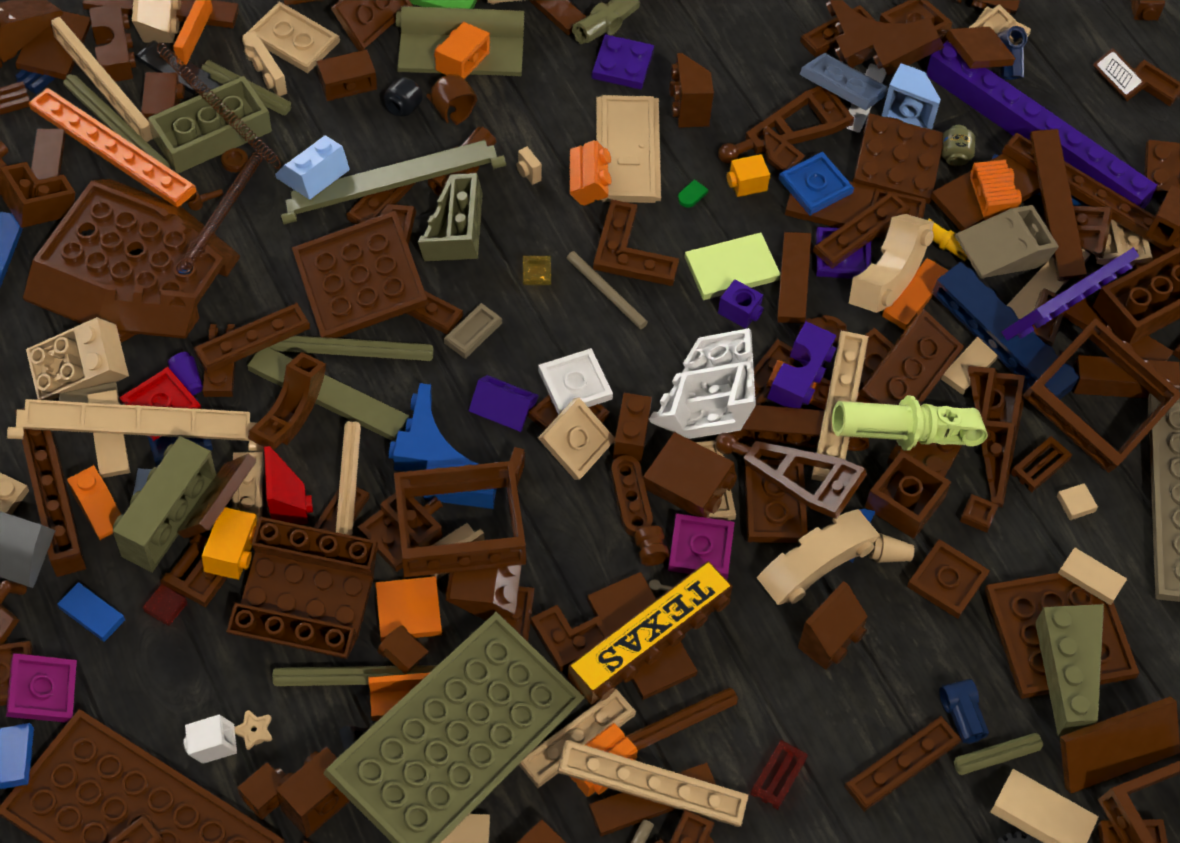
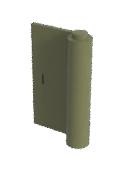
M402 6L401 11L396 12V27H401L398 72L441 73L436 71L435 49L449 37L454 29L456 30L463 22H466L490 33V53L470 74L522 76L524 11Z

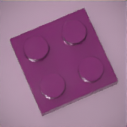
M676 513L668 571L691 574L709 561L727 579L735 522Z
M13 653L10 665L6 717L68 723L73 717L77 660Z

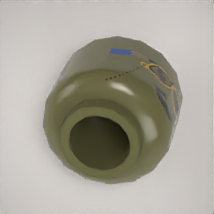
M954 125L943 133L942 158L953 166L967 164L975 155V134L963 125Z

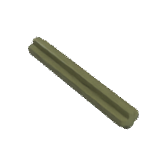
M207 60L201 67L202 70L211 74L212 79L223 85L241 77L210 60ZM247 80L266 107L283 116L291 111L290 101Z

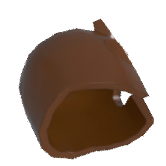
M454 74L440 78L433 85L431 94H426V97L438 110L446 123L449 122L447 118L448 108L450 106L456 108V111L449 116L455 125L460 124L469 117L477 102V95L468 81Z

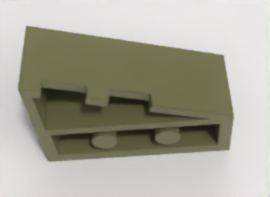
M477 173L449 176L437 201L438 207L434 215H431L428 220L429 225L424 236L421 235L418 240L424 261L478 259L483 192Z

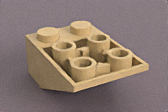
M98 317L26 349L38 400L59 398L58 394L117 382L129 377L116 324Z

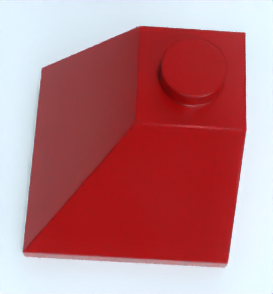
M270 446L264 447L266 494L271 519L298 525L308 524V513L313 512L312 495H306L304 483Z

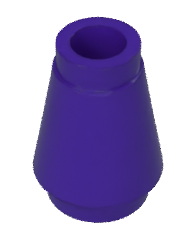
M181 352L169 359V369L193 396L203 390L195 358L190 356L188 352Z

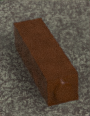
M1078 355L1073 365V369L1079 376L1078 381L1073 387V394L1148 399L1150 392L1110 357ZM1147 360L1154 365L1156 371L1164 379L1172 381V386L1178 391L1180 390L1179 362Z

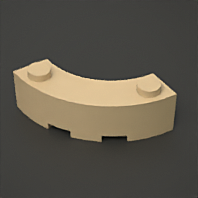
M908 214L892 217L886 239L881 248L883 256L877 264L871 263L865 271L853 277L849 304L876 313L890 307L907 288L916 274L927 246L932 243L934 222Z
M859 509L839 515L837 519L833 518L834 524H830L822 530L817 527L798 540L801 546L790 550L786 555L782 552L758 575L757 579L777 605L789 602L792 604L797 603L806 595L805 590L829 571L855 557L860 556L862 558L874 549L873 543L880 537V534Z

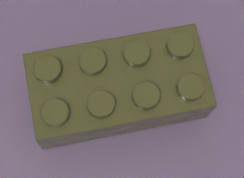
M245 76L210 90L250 128L251 132L246 137H249L252 131L253 134H256V137L272 132L269 111ZM210 92L206 96V98L210 97L212 95V92ZM200 95L148 117L152 138L177 174L221 155L227 150L247 143L236 132V129H233V126H230ZM213 95L209 101L213 100L215 98V95ZM216 98L212 104L216 103L218 101V98ZM219 101L215 107L219 106L221 104V101ZM222 104L218 110H221L224 107V104ZM225 107L221 113H224L227 110V107ZM228 110L224 116H227L230 113V110ZM230 114L228 116V119H230L234 114ZM233 117L231 122H233L237 117ZM236 120L234 125H236L240 120ZM241 122L237 128L241 127L243 123ZM244 125L240 131L244 130L246 126ZM246 129L243 134H246L249 129ZM252 135L249 141L252 140L255 137V135Z
M179 436L174 444H170L167 447L162 462L158 467H154L150 471L145 486L141 491H137L133 495L130 507L124 515H120L113 525V534L122 558L150 572L155 570L179 535L177 533L178 529L216 476L210 450Z

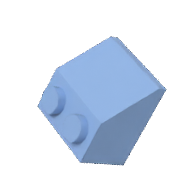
M900 63L889 85L882 117L897 118L905 123L933 129L941 99L925 72Z
M325 135L285 164L275 176L278 180L310 200L350 169L343 146Z

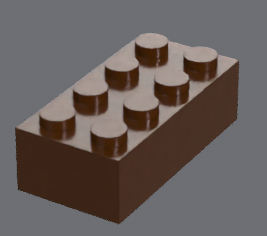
M1180 247L1101 288L1093 308L1121 340L1132 345L1180 319Z

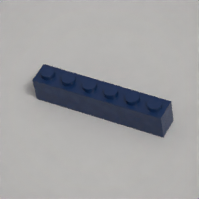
M962 262L937 279L932 294L972 334L980 338L998 355L997 358L1013 374L1025 375L1028 389L1058 358L1054 349L1050 345L1045 344L1036 335L1035 331L1022 339H1019L1016 335L1007 341L1001 331L1020 319L1011 307L1006 306L996 296L995 292L990 287H986L977 278L975 272L967 268ZM1064 363L1044 386L1058 399H1061L1073 389L1079 376L1072 366Z

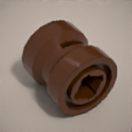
M660 526L644 527L634 534L636 545L641 549L639 557L643 565H659L669 559V550L663 543L665 536Z

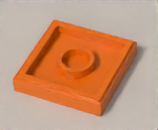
M436 576L376 582L381 642L400 626H404L408 630L407 632L414 638L442 635Z

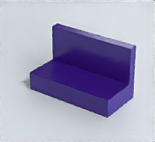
M486 375L478 380L469 412L521 432L528 411L536 405L539 395Z

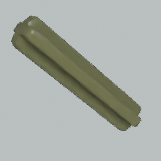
M1032 733L955 758L954 767L959 775H964L1040 751L1043 747V742L1038 733Z

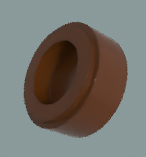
M240 148L227 150L221 156L222 166L229 172H240L248 161L247 153Z

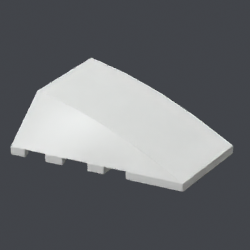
M749 328L698 338L683 362L685 367L683 372L675 375L672 380L674 384L670 393H664L660 400L662 406L658 412L652 413L649 418L650 422L688 439L740 431L756 406L752 334Z

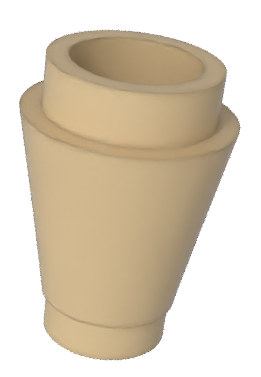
M880 533V537L873 543L874 549L868 554L869 559H875L876 563L911 562L914 556V545Z

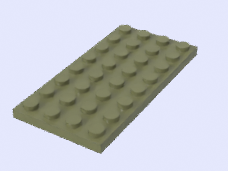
M495 612L326 768L323 774L392 843H441L585 697L509 623Z

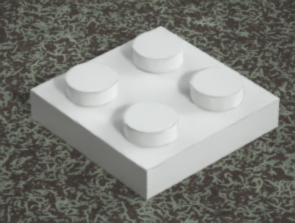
M592 348L538 366V372L558 415L574 398L580 397L587 407L612 400L613 392Z

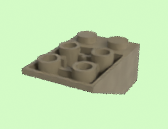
M1033 205L1011 208L955 235L980 279L1043 267L1059 248Z

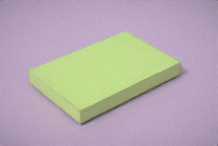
M762 233L685 252L684 258L703 300L722 296L734 279L750 288L780 280L781 274Z

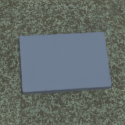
M826 53L804 65L799 74L865 111L883 99L889 89L887 86Z

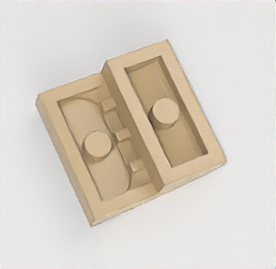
M1111 219L1104 257H1096L1097 264L1106 265L1134 247L1135 250H1138L1139 257L1130 262L1131 265L1134 266L1135 263H1149L1152 261L1149 241Z

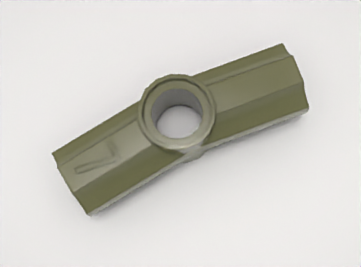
M611 0L607 4L602 2L597 4L589 16L573 25L572 32L575 35V40L580 44L589 43L604 33L607 35L615 34L621 27L623 20L639 8L640 1Z

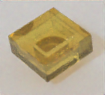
M523 256V285H551V256Z

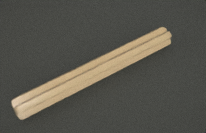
M348 421L344 427L336 532L352 536L361 428L360 423Z

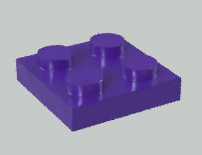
M605 34L592 72V79L642 90L654 53V45Z

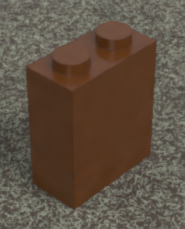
M674 432L643 478L647 491L694 516L708 518L710 513L714 514L720 507L721 497L725 491H730L733 488L737 475L733 461Z

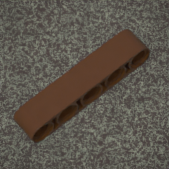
M756 405L742 429L731 433L740 442L755 443V441L775 445L818 448L825 411ZM850 437L847 451L867 449L869 447V438Z

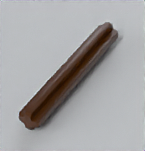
M727 688L639 729L626 737L629 738L639 751L738 703L737 694L733 688Z

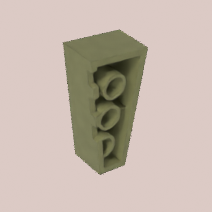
M1104 604L1043 607L1035 622L1058 736L1096 724L1098 721Z

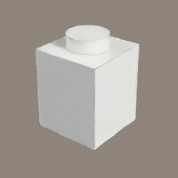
M220 714L185 725V750L189 756L202 764L237 754L234 724Z

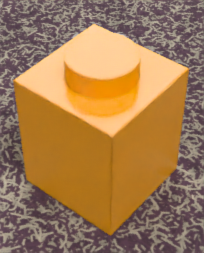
M762 154L731 160L730 172H727V182L730 188H734L737 197L768 190L770 173Z

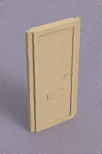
M611 95L597 97V141L604 148H607L611 155L608 172L611 175L612 183L608 185V197L601 199L602 202H611V199L638 203L661 201L659 98H654V96Z

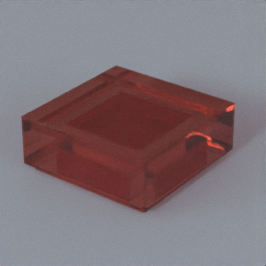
M161 584L143 606V609L147 614L170 626L186 606L187 600Z

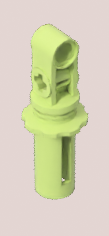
M910 395L901 400L899 405L838 401L834 406L832 414V428L836 436L897 440L902 450L906 451L916 446L917 442L926 445L938 443L941 445L977 446L982 444L988 437L979 410L975 408H952L949 406L938 407L932 404L920 406L915 397Z

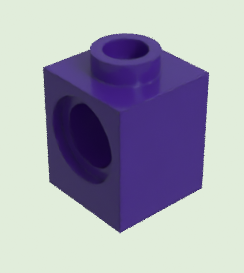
M734 279L720 298L718 314L747 329L752 321L756 322L763 312L764 307L761 306L763 294Z

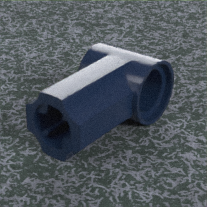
M1013 26L997 35L1016 58L1013 66L1000 67V78L1003 80L1024 78L1023 47L1027 43L1028 36L1025 29L1020 26ZM1009 35L1013 39V44L1010 42Z
M967 679L941 686L939 695L942 706L947 713H951L962 743L971 744L987 737L989 731L978 706L979 695L973 680Z

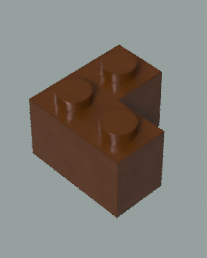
M27 162L0 167V195L21 228L62 219L74 205L75 191L64 174L38 180Z

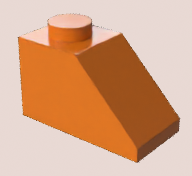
M93 465L68 478L67 481L76 502L99 540H102L113 534V525L121 513L109 489Z

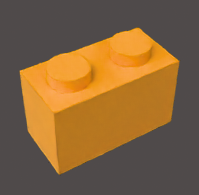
M227 507L223 509L214 523L202 554L204 572L237 580L240 579L243 569L247 570L251 562V544L257 527L256 514Z

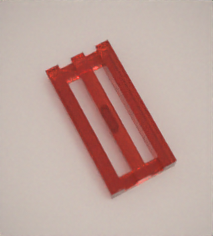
M780 740L750 795L754 797L759 796L763 802H769L773 804L775 809L779 810L806 762L808 754ZM782 751H787L788 754L767 791L761 789ZM793 757H798L799 759L777 797L772 795Z

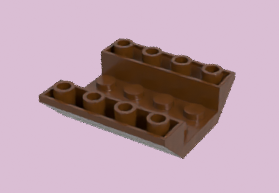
M259 516L251 544L255 551L241 603H234L226 631L227 634L347 659L358 639L374 578L378 542Z

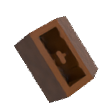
M677 53L676 64L671 65V77L674 81L669 83L670 97H674L675 100L672 101V116L677 117L678 128L708 127L710 125L714 95L711 72L683 53Z

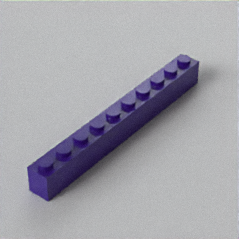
M948 41L943 44V49L931 55L926 75L1012 136L1017 132L1031 141V131L1058 129L1065 162L1139 207L1145 209L1149 205L1157 187V184L989 69H970Z

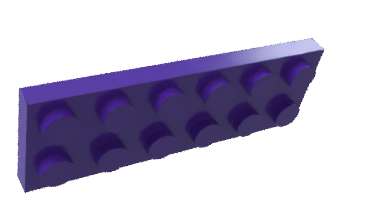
M1134 247L1013 323L1001 331L1007 341L1016 335L1019 339H1022L1034 331L1033 324L1036 329L1117 278L1114 272L1120 276L1131 269L1133 266L1130 262L1139 257Z

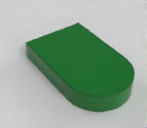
M694 179L679 193L678 202L683 207H693L708 193L709 189Z

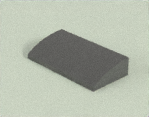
M0 511V577L33 588L55 530Z

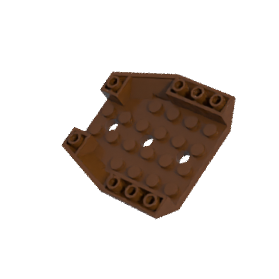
M112 179L91 180L34 257L23 300L81 324L98 317L116 324L118 332L186 339L199 320L197 304L217 274L225 277L229 275L239 260L240 254L214 234L196 260V263H194V266H192V272L187 275H181L178 273L180 271L178 266L181 265V260L204 228V225L181 206L176 208L168 201ZM94 230V233L89 236L81 235L83 231ZM132 250H143V252L139 255L129 254ZM186 259L185 263L184 261L182 262L185 268H190L187 265H193L192 263H189Z

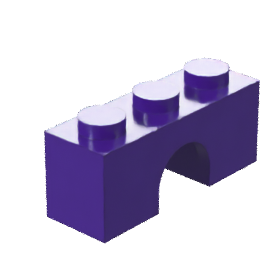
M805 321L790 354L791 358L801 362L804 367H793L783 362L772 383L767 399L787 408L801 409L803 403L809 405L815 389L812 388L814 382L820 384L826 371L823 365L825 361L829 363L832 361L837 347L833 346L836 335Z

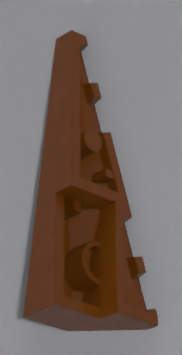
M968 366L975 409L979 410L988 433L987 439L981 446L991 502L1003 508L1025 400L1022 395L1026 392L1028 384L1025 375L997 373L996 368Z

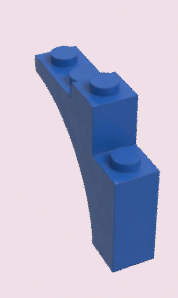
M420 383L418 394L413 393L411 399V411H414L413 418L407 419L406 432L398 431L396 442L391 441L389 458L394 461V470L408 472L477 465V463L457 452L442 436L435 424L431 411V384ZM497 488L424 496V500L431 501L434 497H437L438 500L444 503L493 509Z

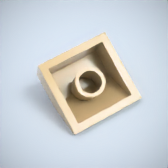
M133 0L132 23L143 42L150 43L155 40L158 43H174L175 34L179 33V20L176 18L177 10L181 9V0Z

